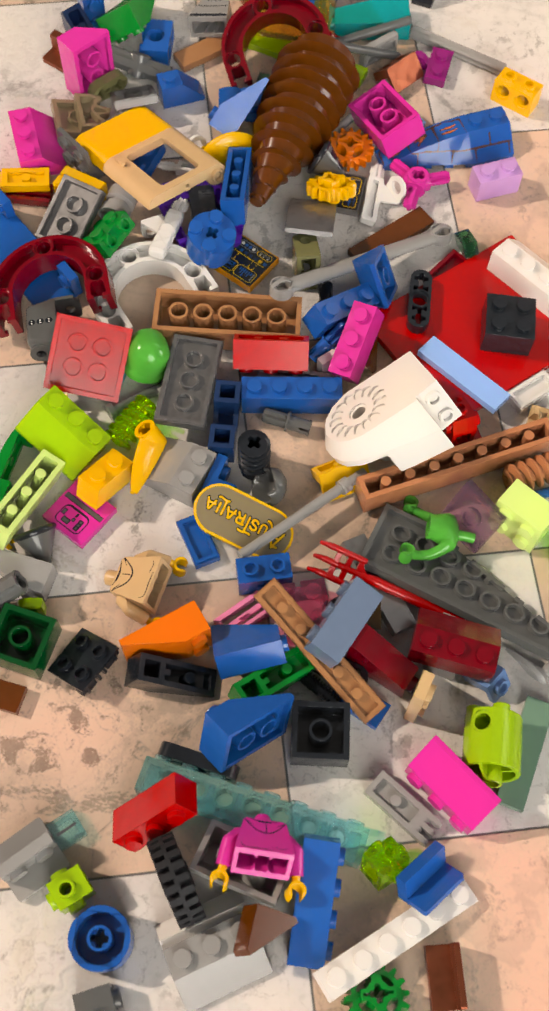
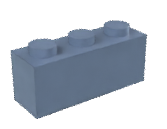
M358 576L350 582L345 580L336 592L339 596L334 604L330 602L321 613L324 619L319 626L314 624L305 637L309 641L304 646V649L329 668L340 663L384 597Z

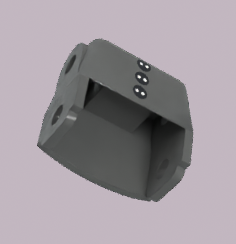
M73 295L55 297L29 306L26 309L27 342L30 348V356L34 360L48 361L57 312L77 317L82 316L83 310L79 298L73 297ZM69 306L74 307V309L68 310L66 308Z

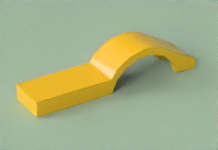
M49 167L2 168L0 172V189L3 192L50 191Z

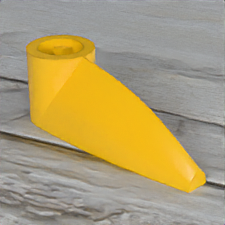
M149 419L140 422L134 431L139 442L131 471V494H137L140 491L167 443L165 435L154 421Z

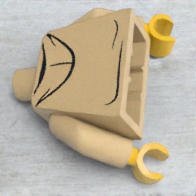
M147 550L134 557H124L117 571H106L104 583L111 586L110 592L116 597V604L126 616L141 625H148L160 618H151L149 616L150 614L155 615L171 572L177 577L185 576L186 571L177 566L187 567L188 561L184 557L172 560V557L154 550Z

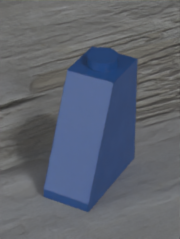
M278 624L210 626L214 659L221 680L287 663L285 651L290 649L286 634L280 635Z

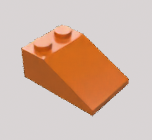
M193 600L120 639L119 643L127 662L128 659L140 652L169 659H187L194 655L199 657L205 654L210 649L209 647L212 646L210 626Z

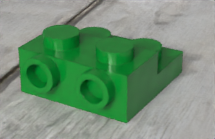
M110 211L104 215L103 219L94 224L92 232L83 240L93 245L103 258H111L135 227V223L126 211Z

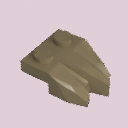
M74 93L73 100L51 99L50 104L55 129L62 127L74 139L107 120L111 108L99 106L102 97L83 93Z

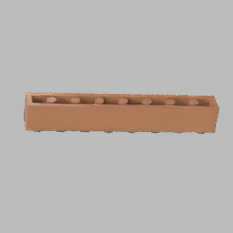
M545 417L454 446L404 471H400L396 465L359 476L356 478L354 491L363 513L383 507L386 503L392 504L402 501L408 495L417 496L504 468L507 464H514L516 461H523L526 458H533L535 455L549 452V420Z

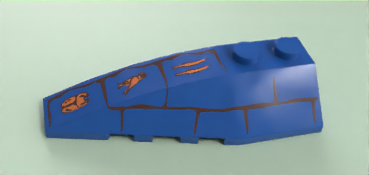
M502 106L461 115L425 127V134L389 159L379 149L374 153L378 163L383 165L385 171H391L390 164L394 159H400L410 168L419 166L431 169L432 166L444 165V168H453L454 165H465V168L514 157L511 125Z

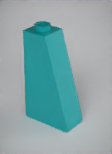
M368 0L334 8L333 18H329V30L333 31L338 37H342L409 16V0ZM411 24L394 29L399 34L398 40L409 39ZM388 31V32H385V33H382V34H378V35H375V36H372V37H369V38H366V39H362V40H376V39H378L379 37H381V36H383V35H385V34H387V33H389V32H391V31Z

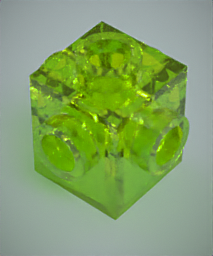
M389 836L383 841H375L363 853L360 870L379 892L391 883L397 884L396 876L408 866L410 856L402 844H398L392 836Z

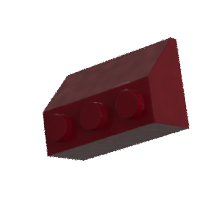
M420 607L407 658L413 662L489 683L496 673L501 649V629Z

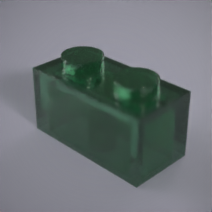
M469 229L455 233L456 245L464 258H471L479 254L477 240Z

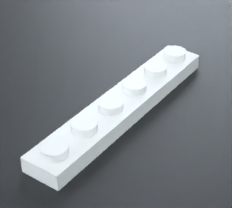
M464 879L429 915L424 916L411 907L314 972L313 976L330 1003L478 902V899Z

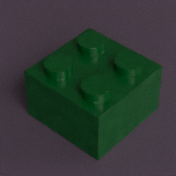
M5 602L0 613V667L41 680L62 632L58 620Z

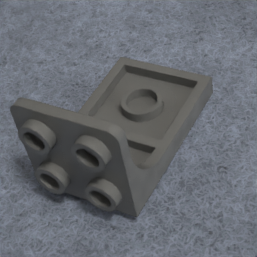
M117 111L115 114H113L111 117H109V118H108L107 120H105L104 122H106V121H108V120H110V119H112V118H114V117L120 115L121 113H120L119 111ZM62 127L56 129L59 137L57 141L64 152L62 156L69 165L73 164L78 171L97 179H101L106 175L91 162L85 148Z

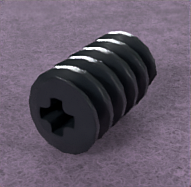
M255 429L247 430L238 439L239 469L242 476L249 480H254L256 475L264 474L266 472L263 470L264 467H270V439L262 431Z

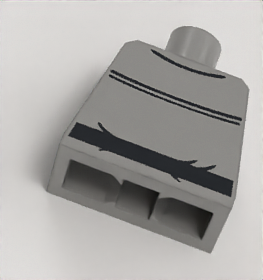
M201 0L188 16L191 37H222L224 29L232 16L230 1Z

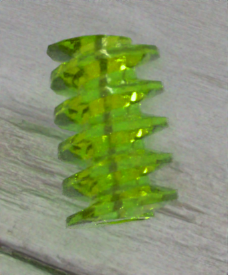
M138 394L134 398L135 401H131L128 408L121 412L122 415H118L115 418V422H111L108 429L105 430L112 437L111 440L116 445L128 451L131 449L128 441L135 444L138 442L134 435L137 425L148 419L154 421L156 405L141 394Z

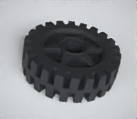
M168 832L147 842L157 876L179 928H186L207 918L196 892L194 880L188 870L186 861L182 857L173 832Z

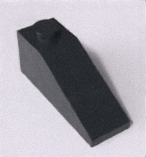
M140 652L128 659L124 686L147 692L212 698L215 693L217 670Z

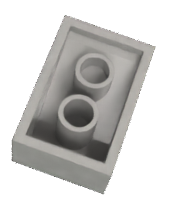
M166 437V446L144 485L193 508L195 499L216 460L217 453L193 442Z

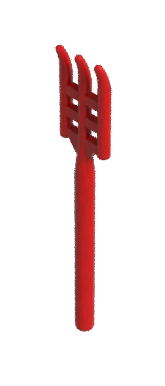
M321 540L320 544L337 552L334 559L322 554H313V557L330 565L328 571L310 566L307 567L308 571L338 585L345 581L344 578L349 573L352 575L350 581L358 576L369 585L416 607L440 613L445 612L464 619L377 576L367 574L364 568L368 563L367 558L332 542ZM342 555L348 557L345 564L339 562ZM353 560L359 562L356 569L350 567ZM336 568L341 570L338 577L333 575Z

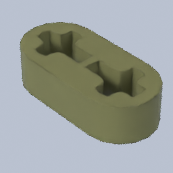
M114 69L94 80L88 87V94L102 97L101 102L110 98L111 91L124 89L128 79L119 69Z

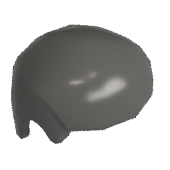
M264 467L263 470L266 472L256 475L254 478L252 497L270 506H274L280 503L285 496L287 479L280 469Z

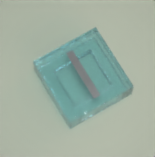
M70 809L46 825L62 852L88 835L73 809Z

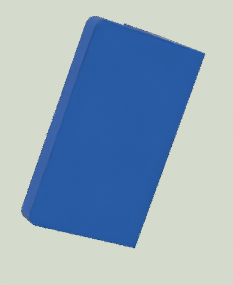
M435 840L396 876L398 897L424 916H427L464 880V874L446 863L445 846Z

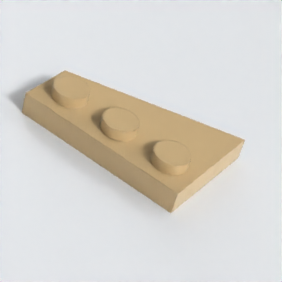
M426 670L422 671L403 719L414 723L417 715L423 717L437 687L432 684L435 674Z

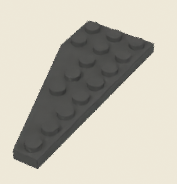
M386 503L361 553V556L368 559V563L364 566L365 570L468 621L501 629L502 638L549 660V623L540 615L535 616L523 606L525 602L519 597L513 598L504 590L505 586L474 559L470 561L458 551L460 547L457 545L453 551L429 561L411 560L409 564H402L398 557L400 546L404 542L412 544L415 550H427L438 544L425 538L427 522Z

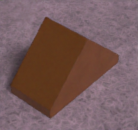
M259 903L243 906L233 952L236 957L250 956L299 922L295 916Z

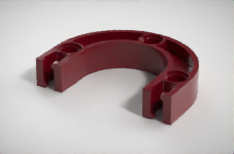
M249 0L237 9L224 29L221 42L222 59L231 87L238 88L235 80L246 76L244 79L245 84L248 86L253 85L246 61V53L252 38L263 28L275 24H286L297 28L303 34L321 32L331 36L325 18L319 9L308 0Z
M51 235L34 239L20 246L7 256L0 265V338L9 336V331H5L6 320L8 324L11 323L17 334L24 333L21 301L26 288L40 275L57 270L56 265L62 261H65L73 271L78 272L84 277L87 301L94 314L103 311L102 306L98 305V296H102L103 299L107 300L111 310L118 308L113 279L100 252L89 242L78 237Z

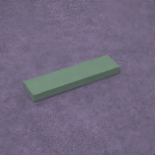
M529 695L525 699L521 712L523 719L521 776L512 782L502 783V786L498 788L496 793L502 800L499 805L519 813L524 811L549 727V703Z

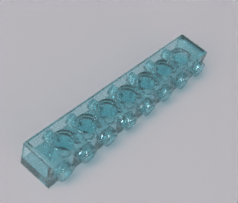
M155 754L154 758L146 756L134 788L137 795L171 773L176 772L205 787L204 794L197 797V815L217 820L234 828L241 827L243 818H255V816L247 815L244 811V807L248 803L254 802L261 808L258 814H267L271 821H273L272 816L274 813L284 812L289 819L286 823L289 835L293 836L301 846H303L304 833L300 829V824L304 821H311L315 824V835L328 836L332 830L340 831L344 835V842L341 843V847L346 848L344 865L356 869L359 868L370 832L369 829L364 828V823L354 819H348L347 822L336 819L337 815L323 809H320L319 813L309 810V805L297 800H292L291 803L280 800V795L270 791H264V794L252 791L253 787L243 782H237L236 785L225 782L226 778L216 773L210 772L209 776L198 773L199 769L189 764L182 763L181 767L171 764V759L162 755ZM223 793L230 794L233 798L232 803L225 807L220 806L216 802L218 796Z

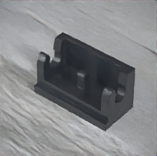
M212 185L194 186L188 191L192 219L200 213L216 209L214 187Z

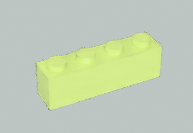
M45 449L40 452L0 502L1 550L6 548L62 473L65 462Z

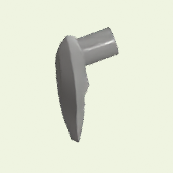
M506 647L505 650L532 678L543 684L548 683L549 662L540 667L516 651Z

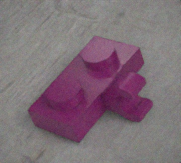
M434 46L430 58L423 51H416L422 70H426L423 83L440 88L444 87L454 51Z

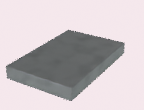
M64 174L34 236L38 239L51 235H69L84 239L102 205L106 193Z

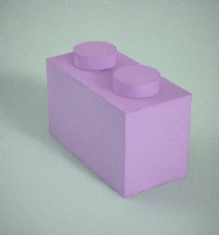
M515 157L472 166L468 187L476 202L518 192L523 172Z

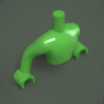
M408 495L405 497L403 511L426 521L425 538L434 541L438 545L427 550H415L412 544L404 542L400 546L398 557L402 564H409L411 560L429 561L453 551L458 540L471 544L474 543L476 534L459 530L457 518L450 513L433 514L417 507L419 501L415 496Z

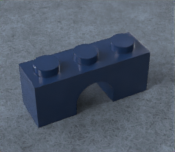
M216 379L213 401V424H210L208 450L217 453V455L218 453L228 457V462L234 463L241 407V381Z

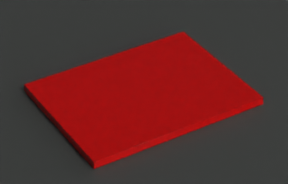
M512 235L432 279L430 320L425 332L420 334L412 333L406 326L408 293L391 302L389 308L379 309L385 317L377 335L378 342L389 356L396 361L411 351L438 381L449 397L462 393L472 409L477 411L484 407L417 356V353L425 343L435 336L505 391H509L539 371L549 368V318L537 308L535 341L528 356L480 350L482 308L487 293L522 297L487 269L492 251L507 238L516 240ZM422 298L413 299V302L417 305H424L426 303ZM416 314L415 320L417 324H421L420 314Z

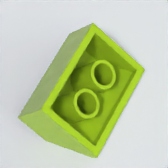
M55 385L34 404L15 427V430L39 452L45 449L64 461L65 466L62 473L71 481L107 447L112 439Z

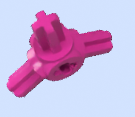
M394 159L390 164V169L400 176L406 184V196L403 207L407 208V211L416 209L419 197H422L425 191H429L431 186L450 182L449 171L429 173L423 167L416 166L410 168L400 159Z

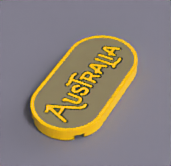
M222 483L212 484L204 488L196 497L193 505L194 518L203 532L239 550L288 518L282 511L230 485ZM293 527L251 556L285 553L293 541Z

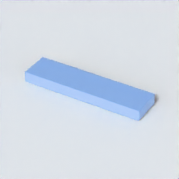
M435 336L418 350L417 356L492 414L509 399L511 394Z

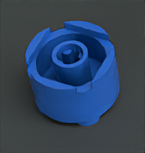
M217 209L195 216L190 221L188 227L186 251L189 258L199 266L202 264L212 269L225 265L231 258L236 240V229L233 222Z
M95 905L86 909L72 922L68 933V948L76 963L88 971L99 974L110 973L121 968L130 957L134 946V932L130 922L117 909L107 905ZM102 931H104V935L109 937L107 943L102 944V948H99V944L95 942V937L101 936Z

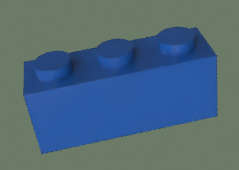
M368 282L312 306L302 320L314 339L329 333L340 321L346 322L354 300L372 306H377L380 303Z

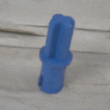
M340 321L329 333L323 334L318 343L309 350V357L315 363H317L318 357L337 347L336 344L339 342L346 324L345 321Z

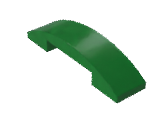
M15 429L6 440L0 452V502L13 487L9 479L23 446L34 447Z

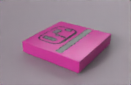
M77 479L42 517L48 523H56L55 529L83 549L117 513V510L109 502H105L95 510L76 496Z

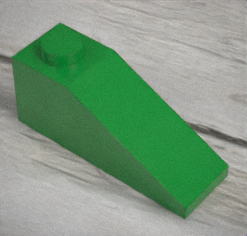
M295 647L285 653L287 663L254 671L234 683L228 693V697L230 699L281 694L313 671L315 667Z

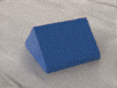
M383 244L352 260L360 285L368 282L380 300L377 307L386 309L389 308L398 286Z

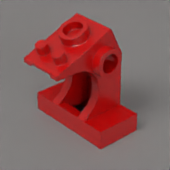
M462 393L451 396V400L461 411L462 415L442 430L454 446L482 438L477 425H480V416L477 410L472 409Z

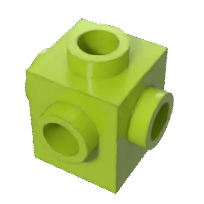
M76 864L69 870L64 867L51 875L52 881L46 884L49 893L45 897L53 911L59 909L63 914L70 912L73 915L87 906L85 901L94 896L96 892L82 867ZM72 887L71 892L66 895L67 889Z

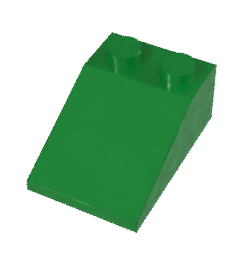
M123 0L97 18L96 22L100 28H105L109 31L111 43L116 41L117 44H120L129 38L128 34L132 33L133 36H136L145 30L143 26L150 22L155 0Z

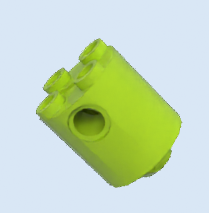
M496 702L493 706L468 705L464 717L462 761L489 788H499L502 786V783L512 782L521 776L523 719L521 715L510 710V705L504 702Z

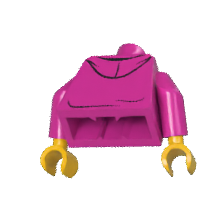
M258 814L255 818H243L241 827H235L222 838L215 863L218 865V868L210 875V889H212L215 879H222L224 881L222 892L226 891L229 880L226 871L227 868H230V872L286 881H289L291 877V883L284 893L285 900L290 902L292 899V889L299 893V903L305 897L307 889L304 883L300 881V877L304 876L303 848L293 836L289 835L285 823L271 821L267 814Z

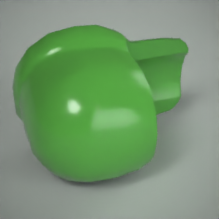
M145 328L132 335L124 371L130 379L144 384H156L163 380L170 357V349L166 338L160 331Z

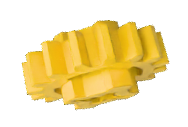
M324 172L323 176L316 175L315 178H309V181L306 182L307 196H311V199H318L319 202L339 204L340 200L348 201V198H354L357 183H355V180H351V177L345 178L343 174Z

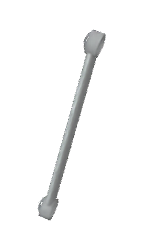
M436 223L431 225L430 230L386 245L384 247L388 259L390 260L431 245L447 246L451 242L453 229L447 224ZM365 253L290 278L285 276L274 277L270 281L269 295L274 300L286 301L291 299L296 291L355 272L352 260ZM278 287H284V288H287V289H285V290H279V289H276V288H278Z

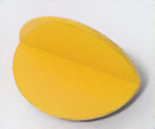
M230 132L214 138L201 148L226 167L229 147H252L251 140L253 136L244 132Z

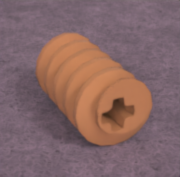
M549 452L535 455L533 458H526L523 461H516L514 464L505 465L502 471V479L506 490L517 478L532 490L535 488V483L539 488L543 487L544 480L549 485Z

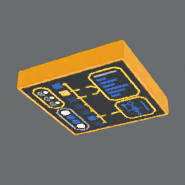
M242 235L241 244L234 248L230 260L222 267L214 268V270L251 293L279 263V258Z

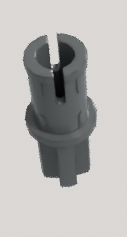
M265 408L262 415V421L284 428L283 431L290 430L306 436L309 435L312 420L291 415L292 412L286 414Z

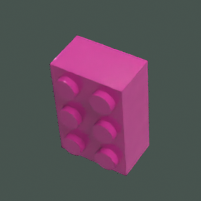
M385 79L348 105L355 124L364 134H368V138L373 140L376 147L388 159L425 134L419 113Z

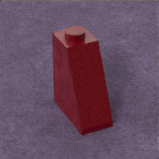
M365 624L349 648L346 658L363 666L367 670L369 678L402 698L405 691L411 693L419 681L415 677L419 667L372 627Z

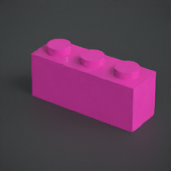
M354 300L327 370L334 377H342L344 381L356 385L359 384L385 317L378 307Z

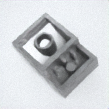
M292 198L288 208L284 232L332 237L337 204Z

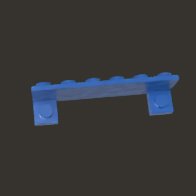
M0 189L1 265L14 250L37 238L16 216L10 199ZM65 261L56 265L57 270L40 275L26 288L23 295L32 305L55 297L67 295L77 297L83 293L77 274Z

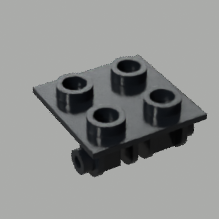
M82 628L49 667L48 671L75 687L80 695L85 696L87 693L90 694L91 690L98 683L95 678L99 681L102 680L99 673L106 674L108 672L106 669H109L118 660L119 648Z

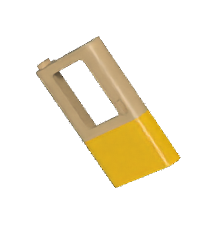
M146 106L134 107L80 134L76 138V141L88 152L91 162L148 210L185 191H189L192 187L205 180L210 185H217L224 179L225 166ZM166 144L196 168L161 185L131 161Z

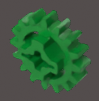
M383 966L365 979L364 989L356 992L357 984L345 992L347 996L342 999L341 1005L349 1006L350 1009L348 1011H387V1006L394 1004L393 1011H407L410 1004L403 1000L410 995V992L401 989L405 979L400 978L397 980L394 977L396 974L395 968L387 972L385 971L386 966Z

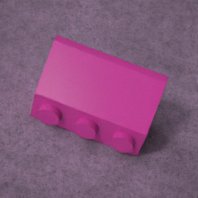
M73 27L57 37L66 88L73 95L74 93L88 94V87L94 80L114 70L110 34L107 29Z
M31 107L8 111L21 168L49 167L50 176L60 174L67 165V162L62 156L64 153L63 149L57 141L53 118Z
M437 735L429 741L405 770L408 774L406 778L410 784L416 789L421 788L429 796L427 798L429 803L438 811L442 809L450 817V824L460 833L464 831L468 835L502 801Z

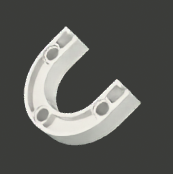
M152 241L137 242L115 251L111 258L104 260L113 279L118 308L111 310L107 300L103 299L102 296H98V305L102 306L103 311L95 314V318L99 322L133 329L132 324L118 304V298L128 283L141 276L152 274L164 275L176 280L185 290L202 291L205 289L206 291L219 292V286L204 265L201 264L199 266L189 258L185 248L172 243L166 257L161 260L149 256V246Z

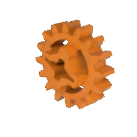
M352 127L349 128V131L341 128V133L333 132V137L330 139L331 145L347 172L350 171V168L358 171L359 166L366 168L367 162L371 163L374 147L372 146L373 140H368L367 133L361 135L360 129L357 132H353Z

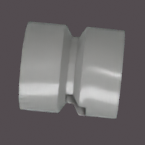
M115 183L111 186L106 200L103 201L99 209V216L103 219L104 215L110 211H126L130 217L138 201Z

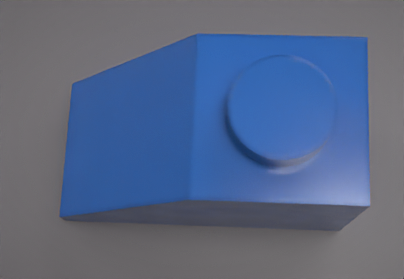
M176 69L156 74L158 95L164 109L205 100V94L200 82L182 71Z

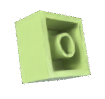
M517 478L498 499L488 522L495 531L505 534L516 547L530 554L549 531V502Z

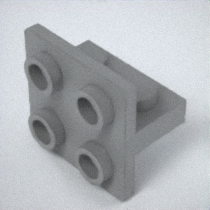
M36 818L0 844V878L8 883L19 902H24L52 881L50 877L55 872L64 867L69 869L71 866L41 818Z

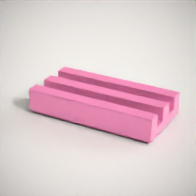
M258 590L213 620L214 624L224 625L223 623L254 602L256 599L253 596ZM257 603L227 625H239L263 607ZM263 610L243 625L258 624L269 617V614Z

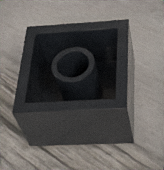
M487 293L482 308L480 350L528 356L535 341L536 299Z
M294 700L291 716L290 765L347 768L350 755V703Z

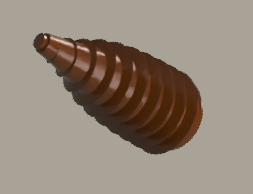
M318 32L305 33L299 36L296 41L288 43L280 50L277 61L272 67L271 75L268 78L269 82L262 93L261 103L257 108V119L253 124L254 136L251 140L254 152L252 154V163L255 169L252 172L253 182L249 197L250 203L256 207L265 205L272 194L276 193V189L288 182V177L299 175L302 167H307L313 162V157L319 153L324 145L323 143L331 139L332 131L338 127L340 118L346 113L347 106L352 102L353 94L359 87L360 78L354 57L349 49L334 37Z

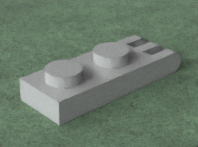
M384 770L381 771L363 793L423 847L426 846L428 841L420 832L423 831L430 838L435 835V831L428 823L430 822L438 829L443 825L433 813Z

